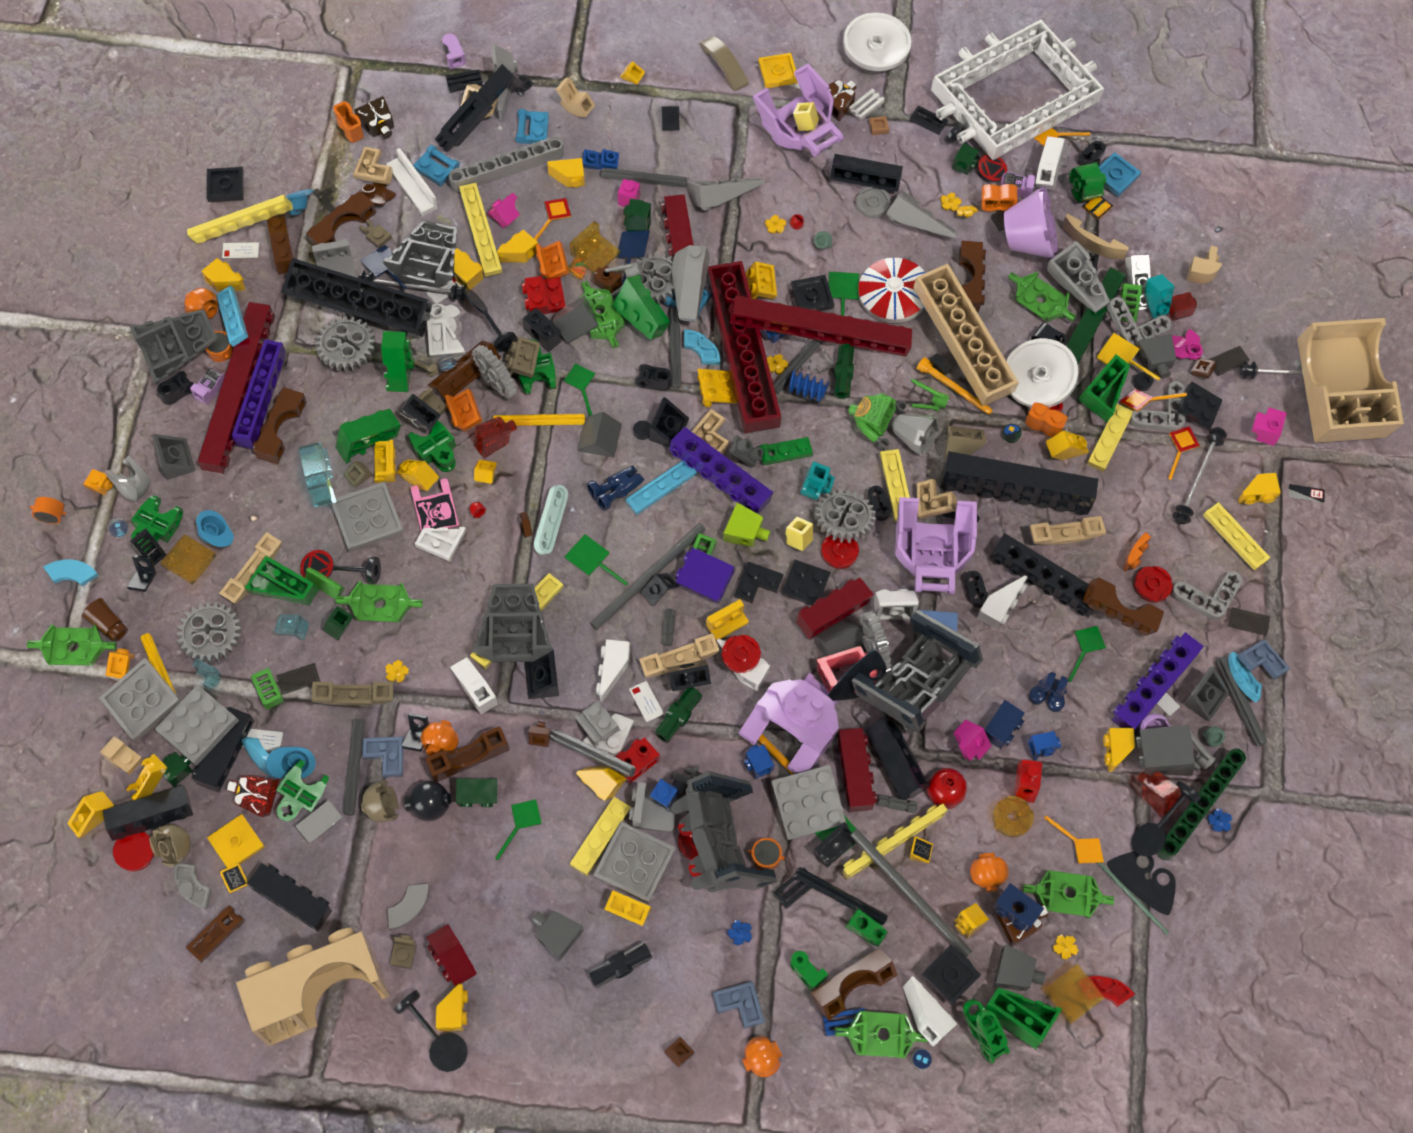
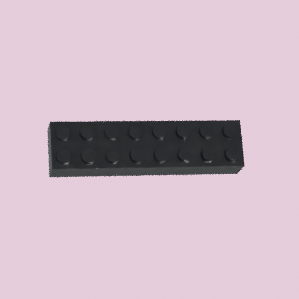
M295 258L291 260L281 292L293 298L420 337L424 335L433 302L426 298Z
M948 451L943 467L940 488H944L947 491H961L968 495H982L985 498H999L1002 501H1015L1023 505L1032 504L1040 508H1053L1061 512L1070 511L1078 515H1088L1096 500L1098 478Z

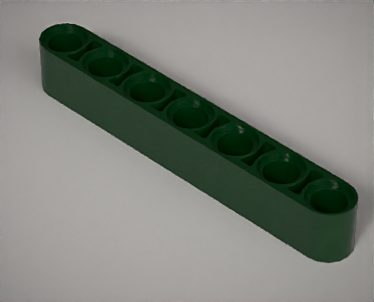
M1112 267L1109 268L1101 282L1109 301L1115 298L1127 275ZM1107 305L1096 313L1087 308L1066 347L1073 353L1077 365L1107 313Z
M1234 748L1230 750L1197 793L1201 797L1200 801L1205 804V808L1201 807L1198 803L1190 802L1166 835L1165 846H1169L1172 853L1166 852L1163 847L1157 853L1160 859L1165 861L1171 860L1179 852L1246 760V755L1241 749ZM1231 757L1236 758L1238 763L1233 762ZM1220 771H1223L1227 778L1222 777ZM1209 786L1214 787L1215 790H1216V793L1212 792V791L1209 789ZM1186 816H1191L1194 819V823L1189 822ZM1175 830L1180 831L1183 838L1178 837Z

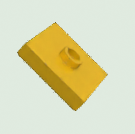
M792 53L758 58L765 88L798 83L794 74L796 67Z
M243 814L207 837L227 868L237 863L242 864L265 848Z

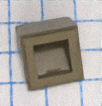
M354 461L343 475L354 487H357L373 474L363 462Z

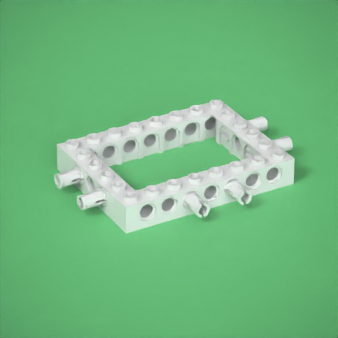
M1042 20L1001 41L993 33L988 34L985 41L990 47L975 55H972L967 47L962 48L958 55L964 61L934 76L931 87L933 93L945 105L936 110V116L939 117V120L953 114L966 129L957 134L956 138L960 141L959 143L963 144L967 140L974 138L992 160L1100 101L1104 90L1103 86L1091 74L1097 70L1096 63L1089 61L1087 64L1082 65L1070 51L1076 47L1073 38L1061 42ZM1034 51L1070 92L1059 95L1057 99L1050 103L1046 102L1041 108L1032 110L1030 114L1019 117L1017 121L1010 125L1006 124L1004 128L996 132V123L987 117L985 111L979 108L974 102V98H971L964 89Z

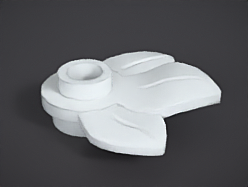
M436 303L432 306L430 320L446 319L452 331L455 332L457 324L454 318L461 312L454 305L444 306Z

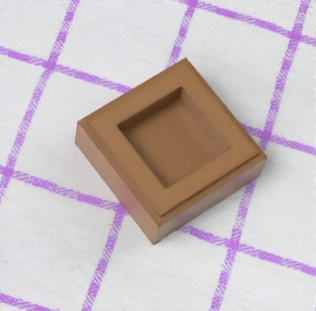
M886 116L869 118L872 136L889 134Z

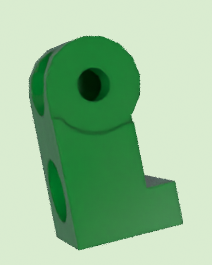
M860 909L853 913L845 926L846 929L851 932L853 931L876 947L880 946L888 933L885 928Z
M796 951L791 956L790 966L811 992L828 978V973L823 968L818 972L809 962V957L805 952Z

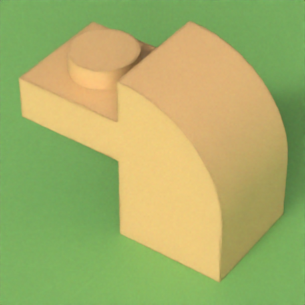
M565 78L556 88L557 93L562 99L559 103L566 111L575 116L586 117L596 106L588 92H578L570 78Z
M1211 246L1206 259L1194 256L1189 267L1187 281L1205 284L1215 279L1222 266V263L1218 262V247Z
M114 736L99 752L106 760L118 769L121 768L128 775L143 760L141 756Z

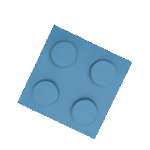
M1115 152L1099 166L1101 173H1104L1106 176L1104 186L1118 197L1141 175V171Z

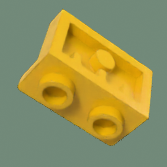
M755 261L746 272L752 299H756L758 296L775 299L777 297L774 265Z
M740 599L707 617L706 627L711 634H714L716 641L718 638L722 639L749 623V620L743 613L744 604Z

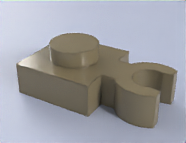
M366 220L369 227L359 226L360 231L366 235L367 240L378 249L392 239L391 234L379 224L373 227L371 220Z

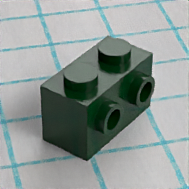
M630 199L629 204L625 205L623 215H625L624 225L626 226V231H645L650 229L651 203L640 199Z
M457 778L456 803H460V807H473V803H481V807H493V804H497L498 778Z

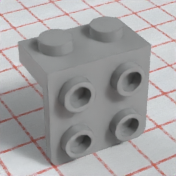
M348 239L312 246L318 266L356 277Z
M638 782L637 789L633 788L632 794L635 807L630 809L629 820H633V827L672 832L676 814L672 811V806L670 809H667L650 797L653 790L646 789V783Z

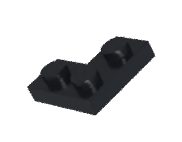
M747 562L734 597L753 603L759 587L777 593L784 574Z

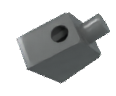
M1172 335L1139 340L1136 345L1140 349L1137 352V356L1144 368L1151 372L1158 371L1161 379L1169 377L1171 375L1169 369L1173 367L1176 361Z
M553 911L548 918L542 913L537 912L531 920L532 923L539 927L535 933L536 938L558 962H560L584 931L581 924L556 911Z
M1005 945L1001 951L993 987L1028 991L1032 982L1043 985L1046 973L1034 970L1036 965L1035 958L1009 945Z

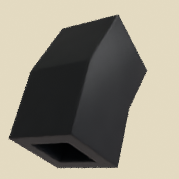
M938 353L929 359L932 367L945 376L953 368Z

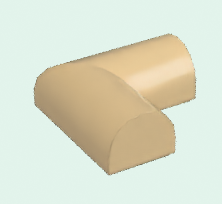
M364 147L353 177L358 180L389 185L392 181L393 171L391 166L378 164L382 155L381 149Z
M710 409L692 432L723 455L729 447V441L716 433L726 422V418Z
M934 479L916 483L917 498H919L918 517L920 519L956 511L957 498L952 491L937 495V486Z

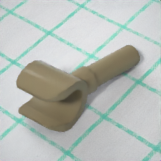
M417 360L415 361V365L425 370L430 377L439 373L435 363L427 366Z

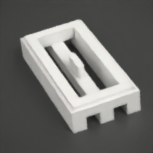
M872 88L853 103L848 111L861 121L883 104L885 98H880V94L875 93V90ZM877 100L874 104L867 108L873 101Z

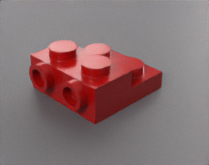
M542 276L525 278L522 290L523 294H527V299H524L526 310L529 309L531 312L537 308L543 314L556 313L566 307L561 277L543 279Z

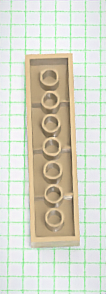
M949 264L916 277L914 290L982 406L1014 393L1019 383Z

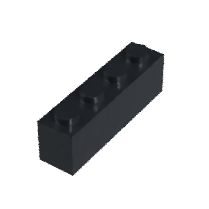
M835 154L830 180L898 192L903 166Z
M231 707L228 708V711L239 721L203 758L200 765L193 772V780L197 785L220 793L243 746L242 739L248 736L255 722L250 714Z
M893 717L881 718L866 729L869 741L877 751L879 760L883 763L888 777L896 788V793L902 800L914 798L930 787Z
M184 785L103 810L106 831L112 841L120 840L136 833H142L158 826H164L173 821L183 820L193 815L190 798Z
M261 863L246 884L252 890L318 932L332 912L328 906L330 903L321 896L318 899L312 896L313 892L304 885L301 888L295 885L296 881L290 876L285 875L283 877L278 874L279 870L271 864L266 866Z

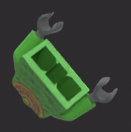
M884 393L864 396L859 405H850L849 414L854 415L859 430L872 442L877 443L879 451H884L885 448L880 443L888 446L889 441L886 438L880 439L879 436H883L894 412L897 415L904 414L905 411L903 409L906 408V403L904 401L897 403L895 399Z

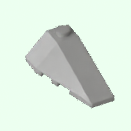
M491 44L494 72L503 64L515 74V71H518L517 60H513V54L495 44ZM512 82L498 97L500 122L505 117L514 85Z
M761 178L735 179V182H733V180L721 179L719 183L702 180L687 182V187L695 206L700 207L701 210H711L713 206H719L765 184V180Z
M903 190L900 191L886 213L889 215L888 218L895 223L898 221L905 225L955 238L958 231L942 219L937 218L936 220L932 211L925 208L922 209L920 202Z
M1076 241L1049 261L1047 271L1061 286L1096 313L1109 304L1110 301L1102 283L1099 281L1097 271L1091 263L1089 253Z
M689 245L674 255L672 276L679 320L697 321L710 262L707 247Z

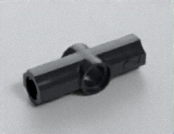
M642 942L626 952L621 951L614 954L607 962L591 969L588 973L595 987L599 988L616 978L620 979L627 976L634 968L650 961L652 955L645 942Z

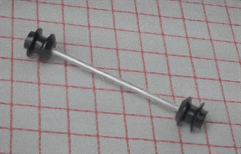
M363 270L362 274L358 275V278L373 283L400 286L398 282L377 280L373 272L367 275ZM404 283L409 288L451 293L453 301L457 298H460L461 302L467 299L463 291L466 288L465 284L462 287H458V284L455 283L450 290Z
M1244 361L1239 369V374L1242 375L1243 379L1250 376L1252 380L1257 376L1258 372L1303 374V371L1258 369L1255 361L1251 365Z
M1220 427L1209 429V435L1206 436V440L1211 446L1186 504L1177 505L1175 508L1177 512H1174L1172 515L1179 524L1191 522L1190 517L1194 515V512L1189 507V504L1214 446H1222L1224 444L1223 439L1227 437L1224 429Z

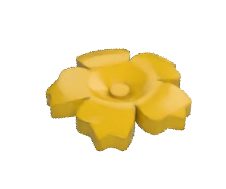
M952 192L947 194V197L942 195L940 198L941 207L947 211L949 209L952 212L956 211L962 203L959 197L955 198V193Z
M965 205V207L957 208L956 212L957 216L964 215L965 218L973 216V213L978 212V209L971 205Z
M773 215L770 220L766 219L767 231L773 234L776 232L778 234L783 233L786 220L779 219L778 215Z
M778 354L774 355V358L771 356L767 358L769 369L772 373L776 371V374H782L784 368L788 367V362L783 359V355Z
M400 660L393 662V665L387 664L385 666L387 673L385 677L388 681L394 682L396 679L397 683H401L405 679L404 675L409 674V668L405 665L403 666V662Z
M1062 934L1057 936L1055 941L1057 945L1053 946V951L1057 955L1061 954V958L1065 960L1071 958V954L1077 955L1079 950L1077 945H1073L1076 941L1073 936H1066L1064 938Z

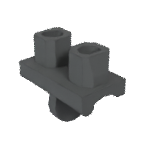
M738 435L733 436L734 444L730 448L731 458L735 461L741 460L751 468L755 467L756 461L762 460L763 449L760 447L754 448L749 439H742Z
M695 765L693 769L685 768L684 773L691 775L690 777L674 772L672 777L675 779L673 787L682 794L686 784H688L687 780L703 774L698 772L700 766Z

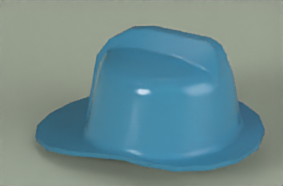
M313 189L300 190L285 196L293 206V210L289 211L290 215L301 214L307 208V198L309 194L314 192Z
M205 510L199 513L196 519L198 536L213 546L226 547L231 545L234 535L222 515L212 510Z
M281 747L276 748L268 755L266 769L275 778L284 779L286 774L302 759L305 761V764L301 769V778H305L314 771L316 761L313 753L306 748Z

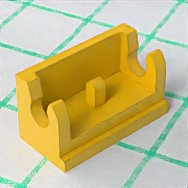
M394 441L375 442V483L396 482V448Z
M155 754L143 760L141 765H145L138 779L126 789V791H137L131 797L133 800L152 795L167 769L166 765Z
M612 890L604 910L643 926L653 907Z

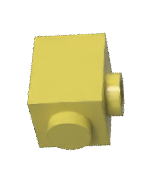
M814 102L797 104L793 115L798 131L814 130L819 121Z
M796 517L786 528L787 545L804 551L813 541V523Z

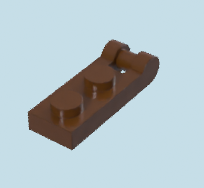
M228 906L186 948L202 963L236 929L242 926L245 919L241 915L238 916L232 906ZM226 919L231 921L228 926L223 923Z

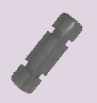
M675 609L665 610L664 636L662 639L664 646L673 645Z
M882 794L878 799V805L881 807L889 806L891 809L908 810L907 812L916 813L918 802L910 800L907 802L906 799L902 800L892 796L888 798L887 795Z

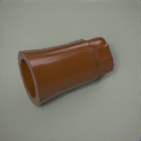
M103 598L94 600L83 611L82 618L95 625L112 641L117 642L121 640L128 632V628L123 624V621L116 616Z

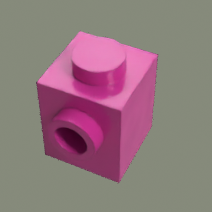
M623 179L618 191V205L625 207V205L629 204L630 199L637 200L640 198V183Z

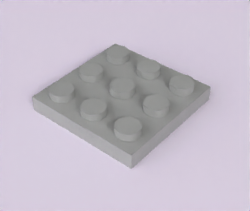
M385 482L330 500L349 552L404 533Z
M146 658L99 697L128 736L135 742L181 702L179 697Z
M196 685L155 730L197 766L239 720L200 686Z
M830 765L771 781L787 840L840 826L843 822L846 823Z
M620 822L593 877L649 904L676 847Z

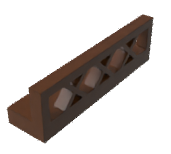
M483 340L457 360L453 368L444 371L428 384L429 388L437 391L443 402H446L445 396L447 394L452 397L457 395L481 375V372L478 370L479 367L475 365L476 362L472 356V351L476 347L484 345L489 351L493 352L494 356H497L498 360L501 358L492 343Z

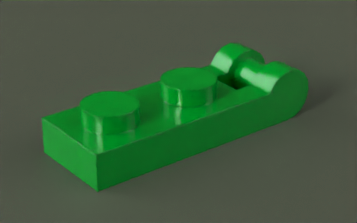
M809 437L758 446L763 449L761 460L763 465L813 456Z

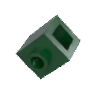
M963 143L954 158L952 168L959 173L968 175L970 170H974L978 163L977 156L979 150Z
M337 606L327 619L322 630L339 641L354 616Z
M177 752L166 756L163 760L167 767L163 776L173 787H176L193 772L189 767L191 764L189 759L184 755L180 757Z

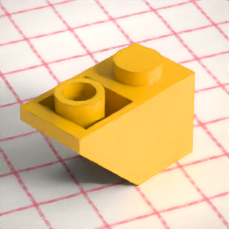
M523 229L519 233L514 234L506 244H502L497 250L499 261L526 263L536 255V245L538 242Z
M456 248L454 256L456 282L461 286L465 284L466 288L472 289L484 279L483 268L478 262H473L466 252Z
M218 258L201 271L204 280L216 291H222L230 285L235 291H243L245 289L243 277L238 272L234 273L227 262H222Z
M1062 431L1046 441L1050 454L1055 459L1065 460L1089 452L1087 441L1083 436L1067 431Z
M405 460L400 464L399 470L396 472L398 476L411 485H417L419 490L428 491L439 479V476L425 461Z
M1276 473L1257 474L1239 497L1238 503L1251 505L1256 502H1274L1281 493Z
M1109 728L1106 734H1104L1103 745L1107 749L1104 762L1105 765H1108V772H1113L1135 748L1133 728Z
M588 766L576 773L581 778V781L588 785L604 801L614 797L626 781V778L620 772L607 766Z
M975 903L959 913L954 921L956 924L955 928L960 935H965L968 938L986 925L989 918Z
M458 984L436 1006V1029L438 1032L464 1031V1025H467L468 1014L464 1012V1003H468V990H464L463 984Z

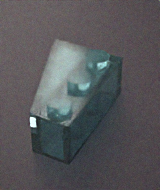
M321 442L299 447L303 474L313 507L336 502L331 482L333 474L327 448H323Z

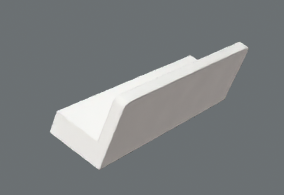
M400 148L397 149L398 158L386 163V166L392 167L393 177L423 217L438 209L436 197Z

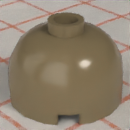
M387 781L371 785L363 795L361 809L374 822H389L396 820L398 814L395 815V808H399L398 799L393 787L386 785Z
M168 824L152 831L153 835L149 839L150 846L156 858L160 856L164 860L161 862L163 865L174 867L188 856L191 848L190 835L183 828L175 824Z

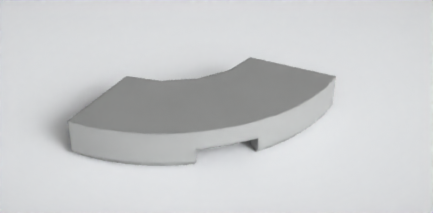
M179 863L174 866L175 883L182 896L192 905L207 910L212 889L199 882L197 866L186 863Z
M429 884L407 886L404 899L398 905L388 908L389 930H396L406 926L423 910L429 894Z

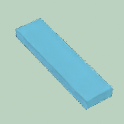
M230 285L216 296L229 343L234 347L248 338L235 289Z
M681 461L626 498V503L638 515L697 475V471L689 468L685 461Z

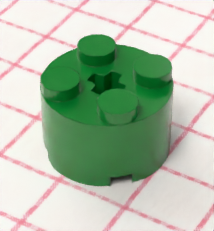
M1097 162L1078 166L1070 170L1069 183H1073L1074 189H1071L1075 200L1081 202L1104 196L1106 176L1104 173H1101Z

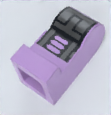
M453 34L444 35L442 42L444 51L447 53L446 57L449 68L453 69L466 65L465 54L457 37Z
M1006 172L1002 175L1000 186L1005 184L1016 185L1017 196L1026 198L1032 193L1036 176L1029 175L1024 177L1012 172Z
M210 368L205 373V376L190 388L194 398L208 405L221 389L225 375L214 368Z

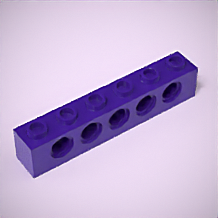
M264 340L232 434L236 446L253 449L254 442L259 438L261 427L286 357V351L281 342Z
M684 427L671 440L669 451L673 456L685 461L689 468L695 469L704 479L711 481L719 490L727 493L732 500L739 502L757 514L771 501L773 491L688 428Z
M1186 632L1181 637L1177 635L1170 644L1173 647L1170 650L1165 649L1159 657L1161 661L1158 664L1154 662L1149 668L1148 672L1150 674L1147 678L1142 676L1137 682L1138 688L1136 691L1131 690L1124 698L1127 700L1124 705L1119 704L1113 711L1115 716L1112 721L1120 728H1133L1135 730L1204 646ZM1175 652L1180 653L1183 658L1178 657ZM1164 666L1170 667L1171 671H1167ZM1152 679L1158 680L1160 685L1155 684ZM1141 693L1147 694L1149 699L1142 697ZM1129 707H1134L1137 713L1132 712Z

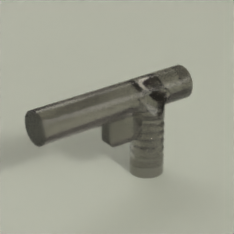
M334 184L322 192L318 188L313 192L330 213L336 209L331 203L334 200L331 194L337 191Z

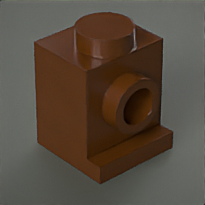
M607 265L603 268H597L594 273V284L597 287L607 289L612 294L622 285V274H618L615 271L605 272V269L610 268Z

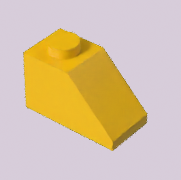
M582 158L547 161L548 175L566 187L585 186Z
M103 791L84 796L67 824L76 836L81 838L104 821L103 810L114 807V804Z

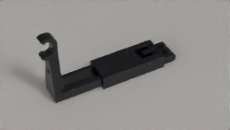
M501 64L479 91L475 90L445 123L435 141L441 147H444L446 152L450 151L455 144L460 146L491 111L494 101L511 82L524 91L529 90L533 82L524 75L519 78ZM459 123L462 125L460 128L456 127Z

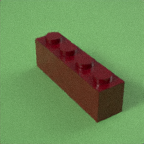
M685 194L664 196V204H661V212L666 217L663 218L664 229H668L666 241L671 246V248H668L669 257L672 256L673 260L676 252L689 245L694 246Z
M861 577L856 580L851 579L841 589L836 588L826 598L823 599L821 597L811 607L801 609L798 612L799 615L796 623L810 640L868 605L874 594Z
M863 728L839 730L837 738L848 812L873 810L874 803H877L876 791H872L871 785L874 784L873 772H869L871 756L870 753L866 752V746H868L867 734L863 733Z

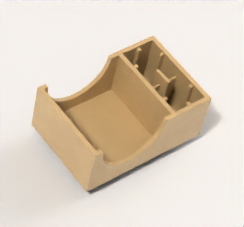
M1385 318L1312 323L1297 338L1314 443L1387 438L1404 424L1396 381L1388 382L1380 367L1379 341L1382 330L1386 326Z
M345 928L331 934L328 937L330 944L313 951L312 945H303L289 951L286 954L288 961L272 968L271 963L267 961L247 968L245 970L247 978L236 982L252 1032L266 1045L272 1046L317 1027L316 1010L320 998L328 988L342 980L358 979L365 981L378 991L382 999L390 997L374 950L362 931L354 934L352 928Z

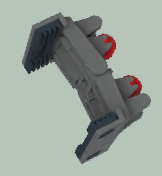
M919 610L910 617L914 632L919 635V638L903 655L902 661L898 662L876 685L873 680L860 672L852 680L857 696L877 707L884 718L893 717L895 722L905 728L909 734L918 733L925 726L924 720L940 706V702H944L969 669L971 667L977 668L983 661L979 644ZM942 648L953 654L948 662L943 660ZM903 688H905V690H904L897 698H895V696H896Z
M711 771L687 780V795L672 804V811L678 814L682 812L688 813L679 821L678 830L683 836L693 838L699 856L691 859L688 866L690 874L695 877L691 881V887L695 890L707 889L709 892L731 888L757 890L777 882L775 871L772 869L763 868V870L747 868L740 847L737 846L730 802L749 795V793L752 794L751 782Z

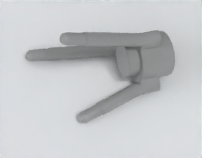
M638 261L605 269V272H625L627 277L638 274L640 276L643 275L642 267ZM622 286L615 290L611 294V296L613 297L620 292Z
M1190 731L1192 743L1200 751L1194 757L1197 760L1194 767L1197 770L1200 767L1206 770L1216 759Z

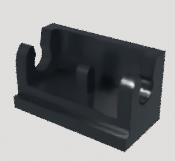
M843 822L814 848V854L827 868L856 843L850 836L852 832L849 830V826Z

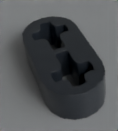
M1101 141L1092 142L1080 154L1078 159L1079 166L1097 162L1104 155L1105 144Z
M880 486L870 487L867 494L869 505H873L872 511L876 512V519L885 521L889 518L891 512L885 491ZM873 492H876L877 495L879 494V501H877L876 496H872ZM880 506H881L882 510L885 511V514H882V512H879Z
M970 571L964 579L966 592L970 603L974 607H982L988 598L985 584L979 572ZM971 577H973L974 580H977L975 587L973 581H969ZM976 591L978 592V596L982 597L981 601H979L978 598H975Z

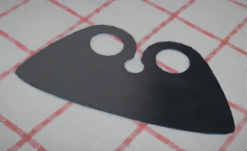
M876 650L865 655L837 682L829 692L828 697L832 701L859 698L854 693L852 680L859 672L873 681L882 678L887 668L881 655ZM880 669L882 671L878 677H870V673L873 670Z
M1135 851L1122 854L1107 862L1109 869L1117 879L1138 898L1159 913L1164 915L1170 914L1175 897L1176 882L1174 875L1169 870L1164 868L1157 869L1153 872L1150 880L1146 879L1145 874L1153 869L1154 860L1152 856H1148L1149 866L1141 868L1137 865V858L1141 855ZM1160 873H1166L1169 876L1170 882L1168 885L1163 886L1158 883L1157 876Z

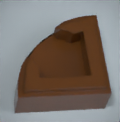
M526 512L519 513L525 537L532 536L533 533L528 514Z

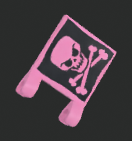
M447 478L440 480L443 493L422 498L418 486H411L421 531L423 528L439 529L448 527L450 529L459 527Z

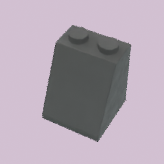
M1189 725L1140 729V734L1136 737L1137 748H1141L1142 755L1139 756L1140 768L1144 767L1145 774H1158L1159 772L1162 775H1193L1195 760Z

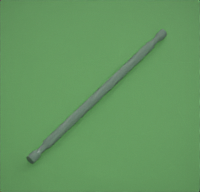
M1097 863L1167 935L1169 931L1162 926L1116 876L1102 863Z

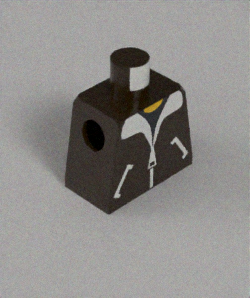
M384 96L354 109L355 115L359 117L362 127L372 137L380 134L384 139L391 137V129L394 128V122Z

